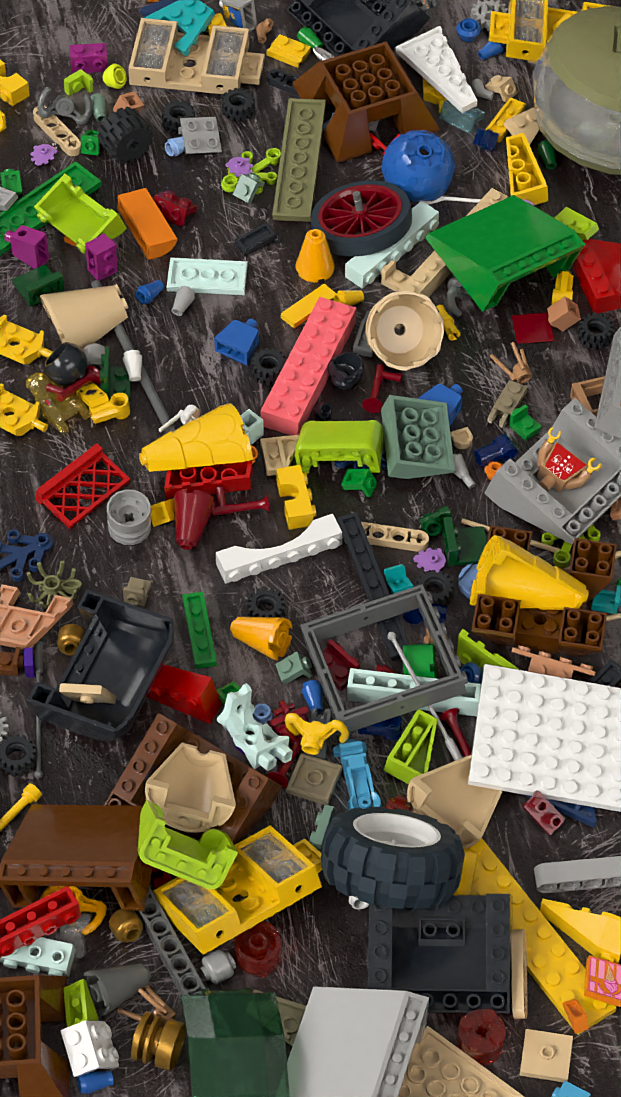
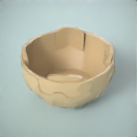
M404 290L396 291L384 296L370 311L366 322L367 343L376 356L387 366L398 370H410L424 365L440 351L444 335L443 318L427 296ZM397 324L404 326V332L401 335H397L394 332Z

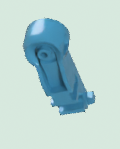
M349 739L345 743H340L333 747L334 757H340L341 765L343 766L350 798L347 810L358 807L362 809L382 807L381 798L374 792L369 765L366 764V753H363L367 751L366 743L355 739Z

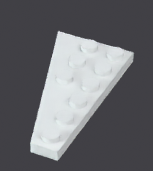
M440 26L396 46V53L461 113L477 106V99L471 87L467 84L466 77L461 72L460 65L452 49L449 48L447 39L443 36Z

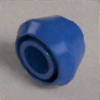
M464 19L457 24L456 30L461 40L472 42L480 34L481 26L474 19Z
M466 663L460 671H465L469 683L481 684L483 669L474 663Z

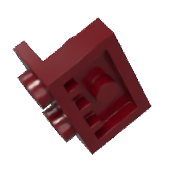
M330 639L327 641V648L322 651L335 687L342 691L348 685L350 668L360 669V664L355 657L348 655L339 643H335Z

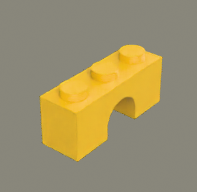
M0 60V97L3 101H7L10 105L14 106L30 96L29 85L17 73L6 77L5 63Z
M301 465L277 468L276 482L280 497L292 496L295 498L285 501V517L289 530L310 526L313 517H316L317 514L315 505H311L310 502L312 501L311 489L306 487L308 484L306 472H302Z

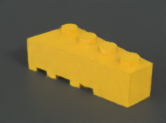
M520 133L506 137L511 196L515 195L522 200H528L534 205L547 202L548 186L525 134Z

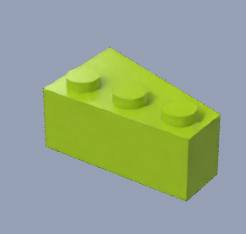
M418 709L388 756L384 771L407 784L414 777L427 773L438 719Z

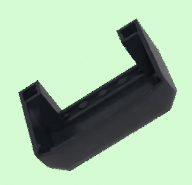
M87 589L77 608L88 629L56 688L37 682L27 701L39 720L97 740L113 741L126 735L131 730L174 646L173 618ZM60 684L101 685L116 696V703L89 704L73 701L59 692Z

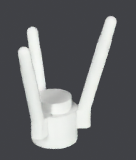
M188 405L184 411L180 410L176 416L159 428V432L168 428L179 418H181L183 424L199 418L200 410L194 405Z

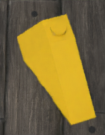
M547 899L542 900L540 912L547 920L594 957L619 964L621 960V917L608 912H602L601 915L590 913L591 910L584 907L582 910H574L566 903Z

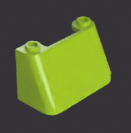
M64 174L34 206L38 212L36 216L43 223L49 222L76 243V247L83 254L86 253L85 243L104 233L110 239H114L127 229L120 216L114 210L102 207L85 194L79 186L73 185L71 182L72 178Z
M376 420L308 421L302 425L295 446L296 463L301 465L303 473H309L311 465L318 467V461H357L358 467H363V464L370 468L371 473H380L384 438L383 426Z
M146 800L140 813L138 855L140 859L150 866L206 889H217L220 887L238 854L228 834L218 829H209L204 832L200 841H197L166 828L162 808L156 803Z

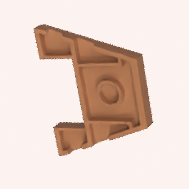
M1 585L0 645L13 648L21 647L23 650L25 648H32L74 605L72 598L55 595L46 612H40L13 606L21 592L17 587Z

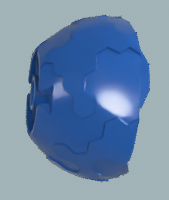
M412 130L401 134L388 145L383 156L381 169L385 182L401 188L407 194L409 201L432 202L446 194L452 182L456 164L453 153L444 140L426 130ZM419 150H426L428 155H422Z

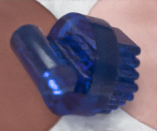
M478 128L473 144L481 146L480 149L494 151L499 133L493 132V130L488 128L487 130Z

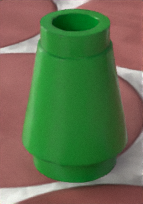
M303 27L297 34L299 42L311 46L312 50L314 47L322 49L324 44L311 28Z

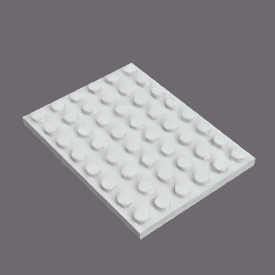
M485 664L468 785L533 796L534 792L538 790L546 799L621 812V688Z

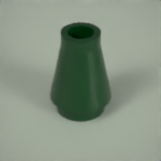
M548 140L540 142L537 149L538 154L547 169H554L557 166L555 148Z

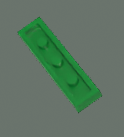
M204 593L182 594L195 669L217 666Z

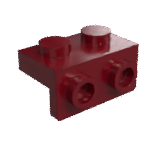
M165 190L154 196V202L164 218L178 226H184L186 217L197 211L198 205L193 204L188 198L176 196V193L173 191Z

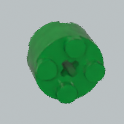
M434 643L403 645V653L415 675L437 679ZM403 663L404 675H410L408 669Z

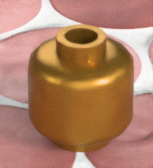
M66 624L63 626L58 634L57 645L59 650L66 655L73 656L85 635V630L77 624Z
M119 909L111 916L109 927L119 941L133 942L140 937L143 923L134 910Z

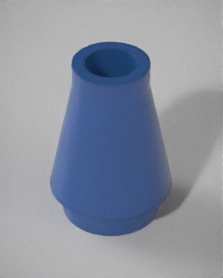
M488 41L478 51V56L485 61L502 53L505 49V44Z
M156 280L139 286L135 296L141 304H149L164 289V285L160 280Z
M310 680L303 683L301 691L311 713L313 709H317V714L323 712L322 685L318 680Z
M91 1071L77 1077V1086L80 1094L85 1093L88 1095L114 1084L111 1071Z

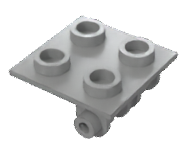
M216 117L180 118L181 127L178 128V133L183 136L186 154L222 152Z

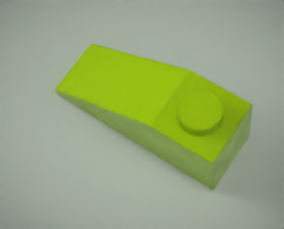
M84 979L64 987L67 1028L83 1021H99Z

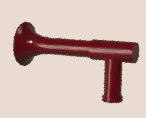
M377 365L371 396L362 403L364 410L370 413L380 412L383 404L378 400L382 380L387 379L400 382L402 374L385 372L384 365Z
M87 366L85 376L73 385L63 389L48 383L46 391L57 394V400L62 402L88 383L100 384V371L94 366Z
M225 487L215 488L218 506L214 507L213 516L253 509H263L271 514L268 493L263 499L258 501L226 505Z
M452 708L443 712L439 719L449 724L463 757L471 755L472 751L457 721L460 709Z
M284 724L278 731L284 736L289 737V742L292 744L290 749L293 751L292 759L286 763L283 762L276 772H269L267 774L268 778L282 785V788L288 786L286 773L302 747L301 740L303 737L301 734L295 736Z

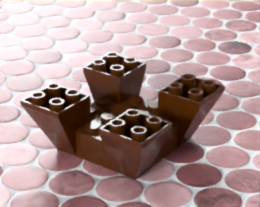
M387 42L320 61L293 82V87L300 99L326 100V105L333 103L336 111L324 130L322 137L337 163L372 152L368 123L390 116L401 134L412 130H426L431 133L439 131L438 125Z
M490 525L487 542L494 535L501 536L530 552L532 531ZM579 538L574 539L570 570H562L585 584L586 590L589 591L587 601L583 602L579 609L564 607V610L520 608L521 600L478 594L471 631L493 644L518 647L520 645L531 650L576 657L601 652L607 613L586 610V604L612 581L617 544Z
M31 975L0 978V1078L18 1077L20 1097H70L68 1061L42 1042V1022L66 1021L64 987L67 986L66 976Z

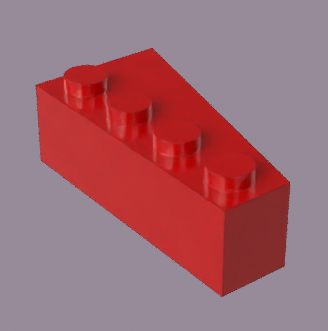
M252 460L167 470L165 481L166 500L173 499L175 493L182 489H187V493L199 490L209 495L217 494L216 487H225L224 493L251 490Z
M168 665L163 666L148 695V698L207 724L212 722L222 706L211 677Z

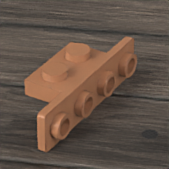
M518 645V649L512 648L511 651L514 654L531 658L528 672L572 679L574 671L593 677L597 674L595 671H592V666L582 663L580 667L572 665V660L560 657L559 661L551 659V654L541 651L536 655L530 653L531 649Z

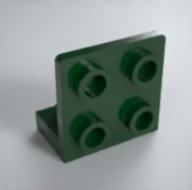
M42 265L12 279V284L29 307L40 303V296L43 294L64 292L62 274L59 271L52 274L46 265Z
M105 347V354H101V366H104L100 369L101 390L107 394L109 400L116 393H124L128 396L130 402L131 381L129 380L126 367L111 366L109 347Z
M443 517L442 534L448 566L478 563L487 544L484 527L457 528V525H453L452 517Z

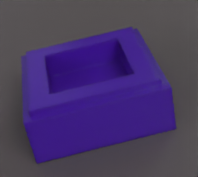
M25 648L24 667L27 678L35 677L33 648Z

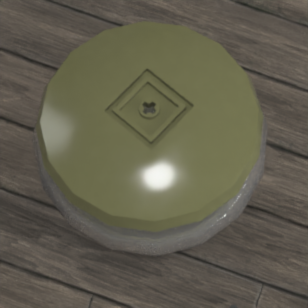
M603 6L579 11L560 23L546 42L532 73L531 86L539 129L557 151L582 166L608 174L621 175V7Z

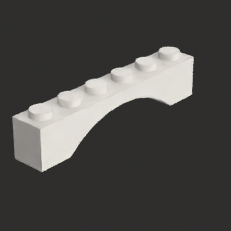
M330 514L313 520L300 536L281 546L266 549H249L233 546L216 552V565L225 584L232 581L235 582L241 578L257 575L262 571L274 569L289 562H296L301 558L313 556L328 549L337 548L342 545V531L334 515Z

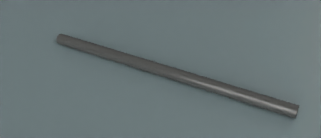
M99 280L91 283L92 288L103 287ZM122 323L114 327L113 329L124 351L135 350ZM142 364L141 380L139 381L163 426L171 419ZM172 424L165 429V432H174L176 429Z

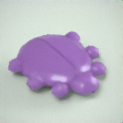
M49 144L34 146L33 149L35 150L30 153L33 156L31 161L35 162L37 166H41L43 163L48 164V160H54L53 155L58 151Z
M234 157L225 164L230 169L229 173L232 174L234 172L236 177L253 172L250 169L253 165L249 164V158Z
M427 548L426 552L420 550L418 552L419 555H415L413 558L414 562L418 563L417 567L421 568L423 566L425 572L436 570L438 573L446 562L445 555L440 548L437 550Z

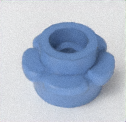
M257 704L254 707L255 710L252 715L256 722L263 725L272 719L273 714L270 712L271 709L268 705Z

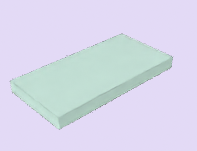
M170 258L167 291L177 292L181 286H187L193 289L195 293L245 295L248 262Z

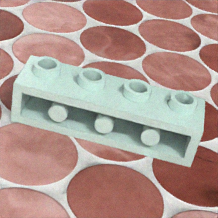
M40 937L31 945L22 946L11 955L0 957V962L4 966L13 969L21 966L25 967L26 971L38 974L40 971L49 972L48 975L69 977L76 949L73 944Z

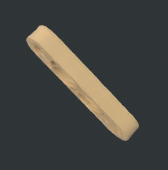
M37 107L34 108V121L55 143L59 144V147L67 155H79L81 153L80 140L55 114L46 119L41 118L38 115ZM52 123H53V124H56L55 127H48V126H47V125L52 124ZM60 134L67 135L65 138L58 137Z
M361 522L366 535L367 531H369L367 539L370 545L417 552L428 548L429 536L424 531ZM381 532L384 536L375 538L372 534ZM396 535H401L404 537V539L402 541H396L393 539V537Z
M514 929L511 932L512 1012L514 1019H527L525 929Z

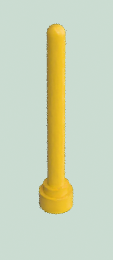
M29 783L23 789L22 798L0 819V832L28 803L36 802L42 796V793L35 785Z

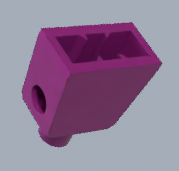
M24 225L20 226L15 232L11 230L6 232L4 239L11 243L12 254L33 269L44 265L49 260L46 233Z

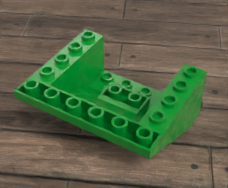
M515 195L434 230L425 237L482 312L498 305L513 281L543 267H546L554 278L562 271H569L585 246V243L572 228Z

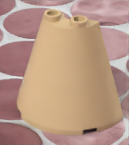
M117 284L43 294L40 296L46 313L51 318L62 344L65 342L74 343L82 348V350L85 346L96 342L128 318L125 311L128 309V305L124 297L120 299L119 295H121Z
M181 743L147 780L145 786L146 800L156 803L162 808L164 813L163 819H165L166 824L185 832L199 833L205 832L217 825L221 826L231 817L236 805L226 755L212 750L202 754L197 750V746Z
M472 754L411 779L407 789L408 802L412 804L414 809L412 812L430 816L442 824L449 825L460 836L463 849L474 846L482 838L502 793L501 790L468 785Z

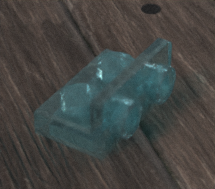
M447 100L444 101L439 118L467 133H471L474 124L484 119L485 112L473 107L461 113Z

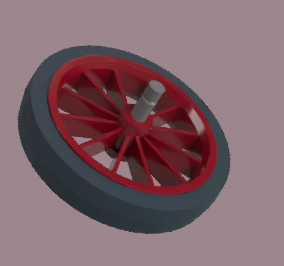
M373 180L354 182L334 189L318 201L311 214L312 230L318 229L324 232L330 252L341 256H363L385 250L401 240L412 224V207L407 194L394 184Z

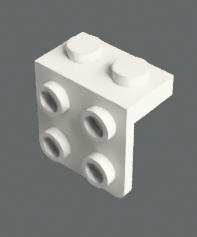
M83 1021L60 1030L74 1077H79L96 1069H114L119 1066V1055L113 1047L111 1040L112 1032L104 1021Z

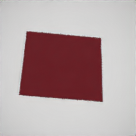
M548 313L512 315L517 344L554 341L552 327L548 321Z

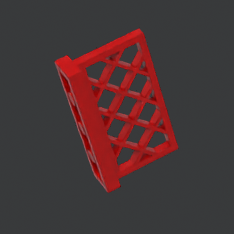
M98 443L36 490L35 500L40 505L44 504L69 529L130 482V478L102 452L103 448ZM102 460L108 466V470H96V464ZM83 474H93V481H80V477ZM95 475H107V483L95 482ZM110 475L119 476L122 481L110 483ZM68 486H78L77 494L65 493V488ZM80 486L92 487V495L80 494ZM95 487L107 488V493L104 495H94ZM53 497L62 498V505H53L50 500ZM65 498L77 499V506H65ZM80 499L92 500V504L89 507H79ZM64 511H77V515L70 521L64 516Z

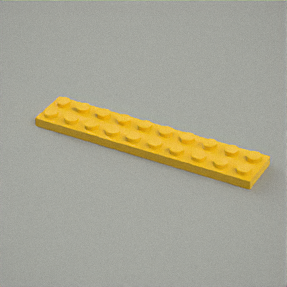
M481 838L474 846L464 849L465 852L477 853L478 855L471 895L511 894L513 896L512 930L525 929L527 971L571 1026V1023L562 1003L575 998L587 1014L589 1028L616 1012L615 1005L584 996L585 967L485 841Z

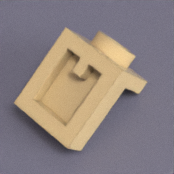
M394 260L385 265L381 270V284L394 291H398L411 277L397 270L396 261Z

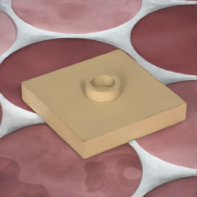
M60 684L59 692L73 701L89 704L116 703V696L101 685Z
M526 1029L520 1076L558 1082L568 1081L573 1036Z

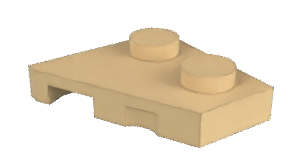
M534 107L507 119L504 123V126L512 136L524 133L529 145L540 130Z
M299 435L260 439L267 476L276 475L277 468L289 467L291 465Z

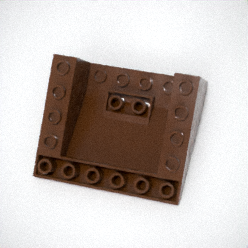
M158 713L104 805L144 806L146 802L145 786L147 780L181 743L197 746V750L202 754L212 750L226 755L236 805L231 817L224 824L214 826L211 829H218L227 833L234 845L243 841L272 806L283 786ZM165 824L166 828H169L173 831L181 833L197 841H200L201 837L197 839L189 834H186L180 830H177Z
M32 804L0 863V887L12 908H24L36 902L39 886L111 887L122 910L144 911L153 866L144 863L138 855L140 813L143 806Z

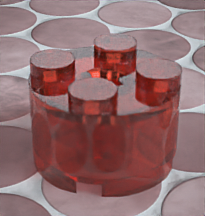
M261 921L254 927L235 936L236 964L244 972L251 975L265 977L272 972L281 960V938L277 929L272 924Z
M478 1009L467 1013L460 1019L457 1048L481 1065L495 1062L504 1049L506 1037L504 1022L492 1009Z

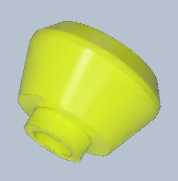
M112 64L104 71L103 81L108 87L120 89L125 85L126 72L120 65Z

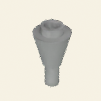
M453 454L454 474L462 479L469 489L473 488L476 483L469 475L462 454Z

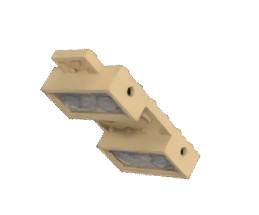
M141 18L129 65L130 85L224 94L225 92L228 93L230 89L234 90V88H237V90H240L241 83L260 84L265 54L248 52L249 29L213 25L211 36L199 35L197 43L191 46L189 55L185 57L174 46L176 42L186 35L178 32L177 21ZM188 60H194L196 65L186 67L183 64L187 63Z

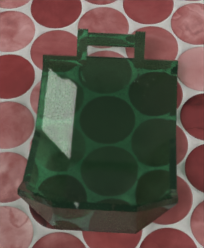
M247 987L242 988V990L227 991L202 989V994L181 995V1005L183 1007L188 1037L192 1097H290L285 1038L275 992L251 993L250 988Z

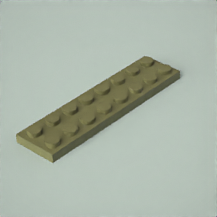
M289 98L272 214L273 220L311 222L326 100Z

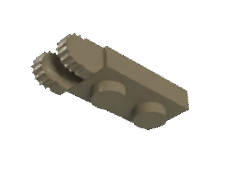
M509 380L493 406L487 422L493 423L497 415H500L502 418L499 421V427L504 428L510 419L512 411L518 408L526 395L528 387Z

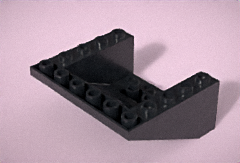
M294 0L286 9L304 27L311 28L324 46L335 56L387 42L390 48L393 49L419 32L430 19L412 0Z
M486 894V896L452 895L447 902L439 906L432 904L429 908L422 909L408 907L398 909L389 908L385 905L369 904L368 989L408 991L429 997L428 1012L510 1014L513 896L511 894Z

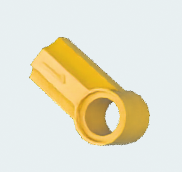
M562 271L557 274L551 306L565 296L572 300L574 276L570 272Z
M116 393L108 402L93 408L89 407L93 423L97 424L114 417L117 419L127 418L130 415L128 396L124 393Z

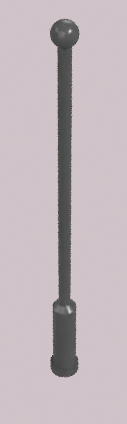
M38 641L33 646L34 673L36 674V683H41L44 642ZM36 715L37 761L34 776L39 779L43 776L41 771V720Z

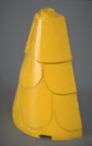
M228 403L184 424L174 432L166 433L142 448V453H139V459L141 464L145 465L149 472L245 462L253 460L248 434H245L243 429V420L235 406Z
M494 535L487 542L476 568L478 570L476 580H473L470 605L476 606L478 594L521 600L520 608L564 610V607L579 609L582 603L587 601L589 591L586 590L585 584L559 567L552 566L542 558L531 554L515 543L501 536Z

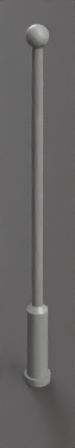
M389 632L387 635L388 639L392 640L416 686H420V682L396 640V634ZM429 705L428 708L432 716L438 719L437 725L445 738V744L454 761L463 758L453 738L448 736L433 706Z

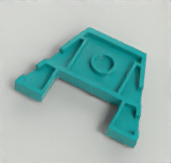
M178 0L144 18L177 21V28L186 35L176 42L174 46L177 51L187 57L190 53L189 49L197 43V37L201 31H205L215 13L213 9L200 0Z

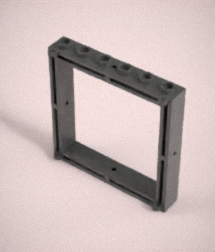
M423 584L300 625L305 644L332 709L335 720L342 721L347 726L349 732L466 693L465 684L468 683L466 673L459 669L461 667L457 654L453 655L452 653L454 651L450 638L446 639L447 631L443 622L439 623L440 615L437 607H432L433 599L430 591H425ZM419 608L448 676L345 711L318 642Z

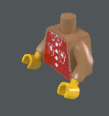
M554 427L550 428L548 432L549 438L548 440L545 439L538 452L537 466L540 469L538 476L542 479L539 485L547 492L552 487L558 492H562L565 489L571 490L582 487L592 476L593 471H599L602 468V464L600 463L597 467L593 468L592 463L596 461L595 457L591 458L587 465L559 442L554 444V440L560 438L561 431L557 437H552L551 431Z

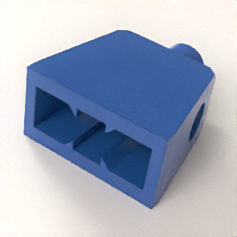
M248 319L246 323L233 320L214 338L215 351L248 365L259 343V331L256 329L258 323L254 319Z
M437 384L418 399L447 403L450 427L462 408V396L460 394L463 390L458 384H453L450 388L443 384Z

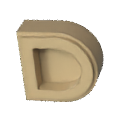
M468 427L450 432L451 442L456 448L467 449L472 445L473 436Z

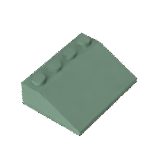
M389 395L381 408L388 477L411 479L454 473L455 467L447 403Z

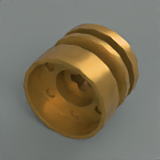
M146 1011L137 1025L133 1036L131 1059L140 1061L142 1058L143 1063L148 1064L155 1055V1067L172 1071L183 1047L186 1023L170 1018L163 1028V1017L157 1015L154 1018L153 1013Z

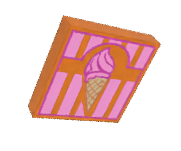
M589 955L586 960L584 996L621 1007V964Z

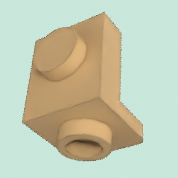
M497 75L492 77L491 81L485 85L486 90L500 93L503 102H507L510 97L512 98L517 94L512 77Z

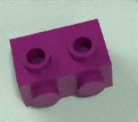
M106 43L69 45L72 74L80 69L85 73L104 72L108 68Z
M104 233L85 243L87 269L96 280L100 281L118 271L117 245L113 239H110Z

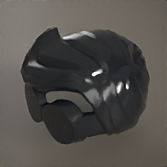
M356 352L339 354L328 364L331 381L340 390H350L363 375L364 362Z

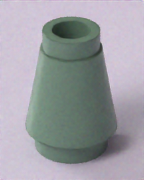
M93 94L91 96L92 113L97 122H102L104 118H107L106 98L102 94Z

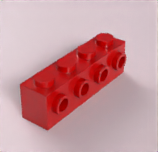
M69 886L0 919V957L9 956L16 949L31 945L36 939L44 935H50L58 928L66 924H72L81 917L79 903Z

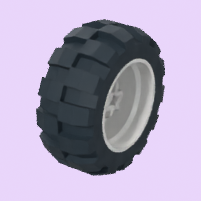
M358 807L348 809L345 813H338L332 819L324 833L320 861L328 883L335 885L336 890L347 896L356 897L359 901L373 905H385L389 908L403 909V907L422 909L429 908L432 904L439 906L452 897L460 884L465 852L460 836L456 834L455 830L447 824L438 822L435 818L398 808L369 807L362 809Z

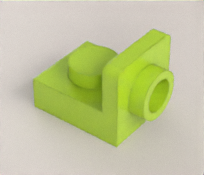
M82 69L78 70L64 79L65 93L71 96L82 88H85L89 93L93 92V78Z

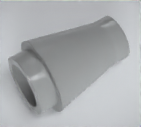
M181 286L177 290L171 310L172 313L182 316L183 312L195 299L193 289Z

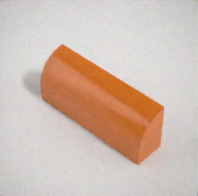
M143 188L118 195L117 209L146 258L150 260L170 252L176 245L177 237L148 190Z

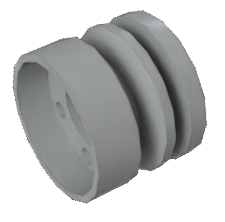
M122 490L110 498L107 503V523L110 536L116 542L123 545H135L148 537L151 531V505L143 493L136 490Z

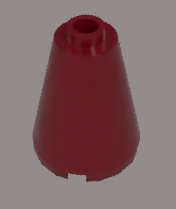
M182 489L175 493L176 543L180 548L191 550L197 546L215 507L216 502H213L214 498L211 495L199 490L187 493V489Z

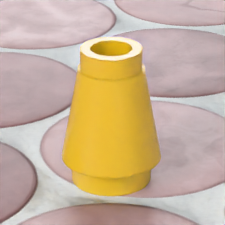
M340 290L334 294L333 299L336 302L353 306L364 301V294L361 290Z

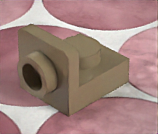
M130 577L128 586L123 589L124 602L145 606L151 588V581Z

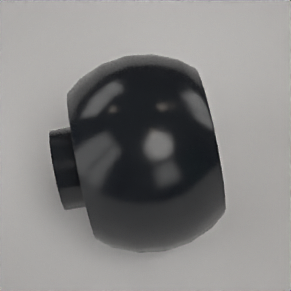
M65 342L48 357L44 365L48 377L56 384L68 386L85 376L88 358L78 345Z

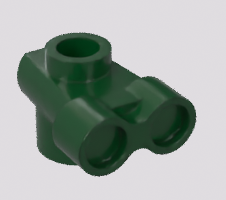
M448 506L438 508L439 511L427 513L424 517L420 518L419 522L422 531L426 532L429 536L438 535L443 528V517H451Z

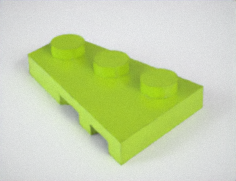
M568 207L564 208L554 217L556 220L572 228L582 240H588L599 230L596 222Z
M464 629L459 633L457 655L460 662L464 665L466 663H474L483 669L484 665L488 664L519 670L499 654L494 653L492 655L484 648L485 644L481 641L476 643L467 637L469 633Z

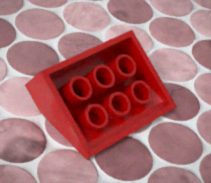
M594 239L582 240L585 246L573 263L572 268L592 311L598 314L620 309L621 243Z

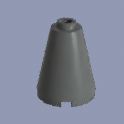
M141 963L93 969L85 972L83 975L87 976L85 981L93 1004L99 1010L96 1011L99 1016L107 1015L138 993L140 988L144 989L149 985V980L151 979L149 969Z

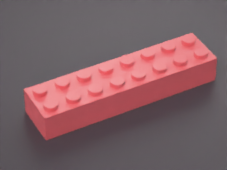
M319 297L260 411L263 427L287 435L300 434L302 425L307 422L330 376L328 364L334 357L341 354L356 324V307Z

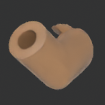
M267 18L257 25L258 42L264 43L267 40L266 34L274 25L271 19Z

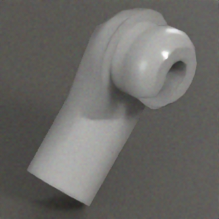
M474 79L471 84L474 94L477 97L492 100L494 92L486 90L482 80Z

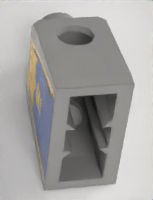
M220 0L219 5L223 8L227 23L232 27L247 28L249 32L256 29L257 19L254 0Z

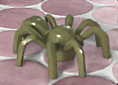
M60 561L57 574L49 576L43 570L42 564L38 562L37 566L39 572L45 578L44 581H35L31 573L27 572L29 581L34 585H39V588H41L39 591L42 593L37 599H34L32 594L28 593L29 600L32 603L39 602L43 610L49 607L52 596L59 593L63 597L72 598L73 600L76 599L77 592L81 588L82 583L74 579L76 571L74 568L68 579H59L64 569V561ZM45 595H48L47 604L44 605L41 600Z

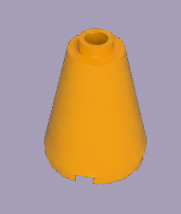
M313 229L306 233L296 262V270L300 278L308 282L315 283L320 279L325 281L334 272V261L325 234L318 229Z
M237 617L230 626V631L234 638L277 661L279 656H285L292 636L288 635L289 628L292 629V623L287 618Z

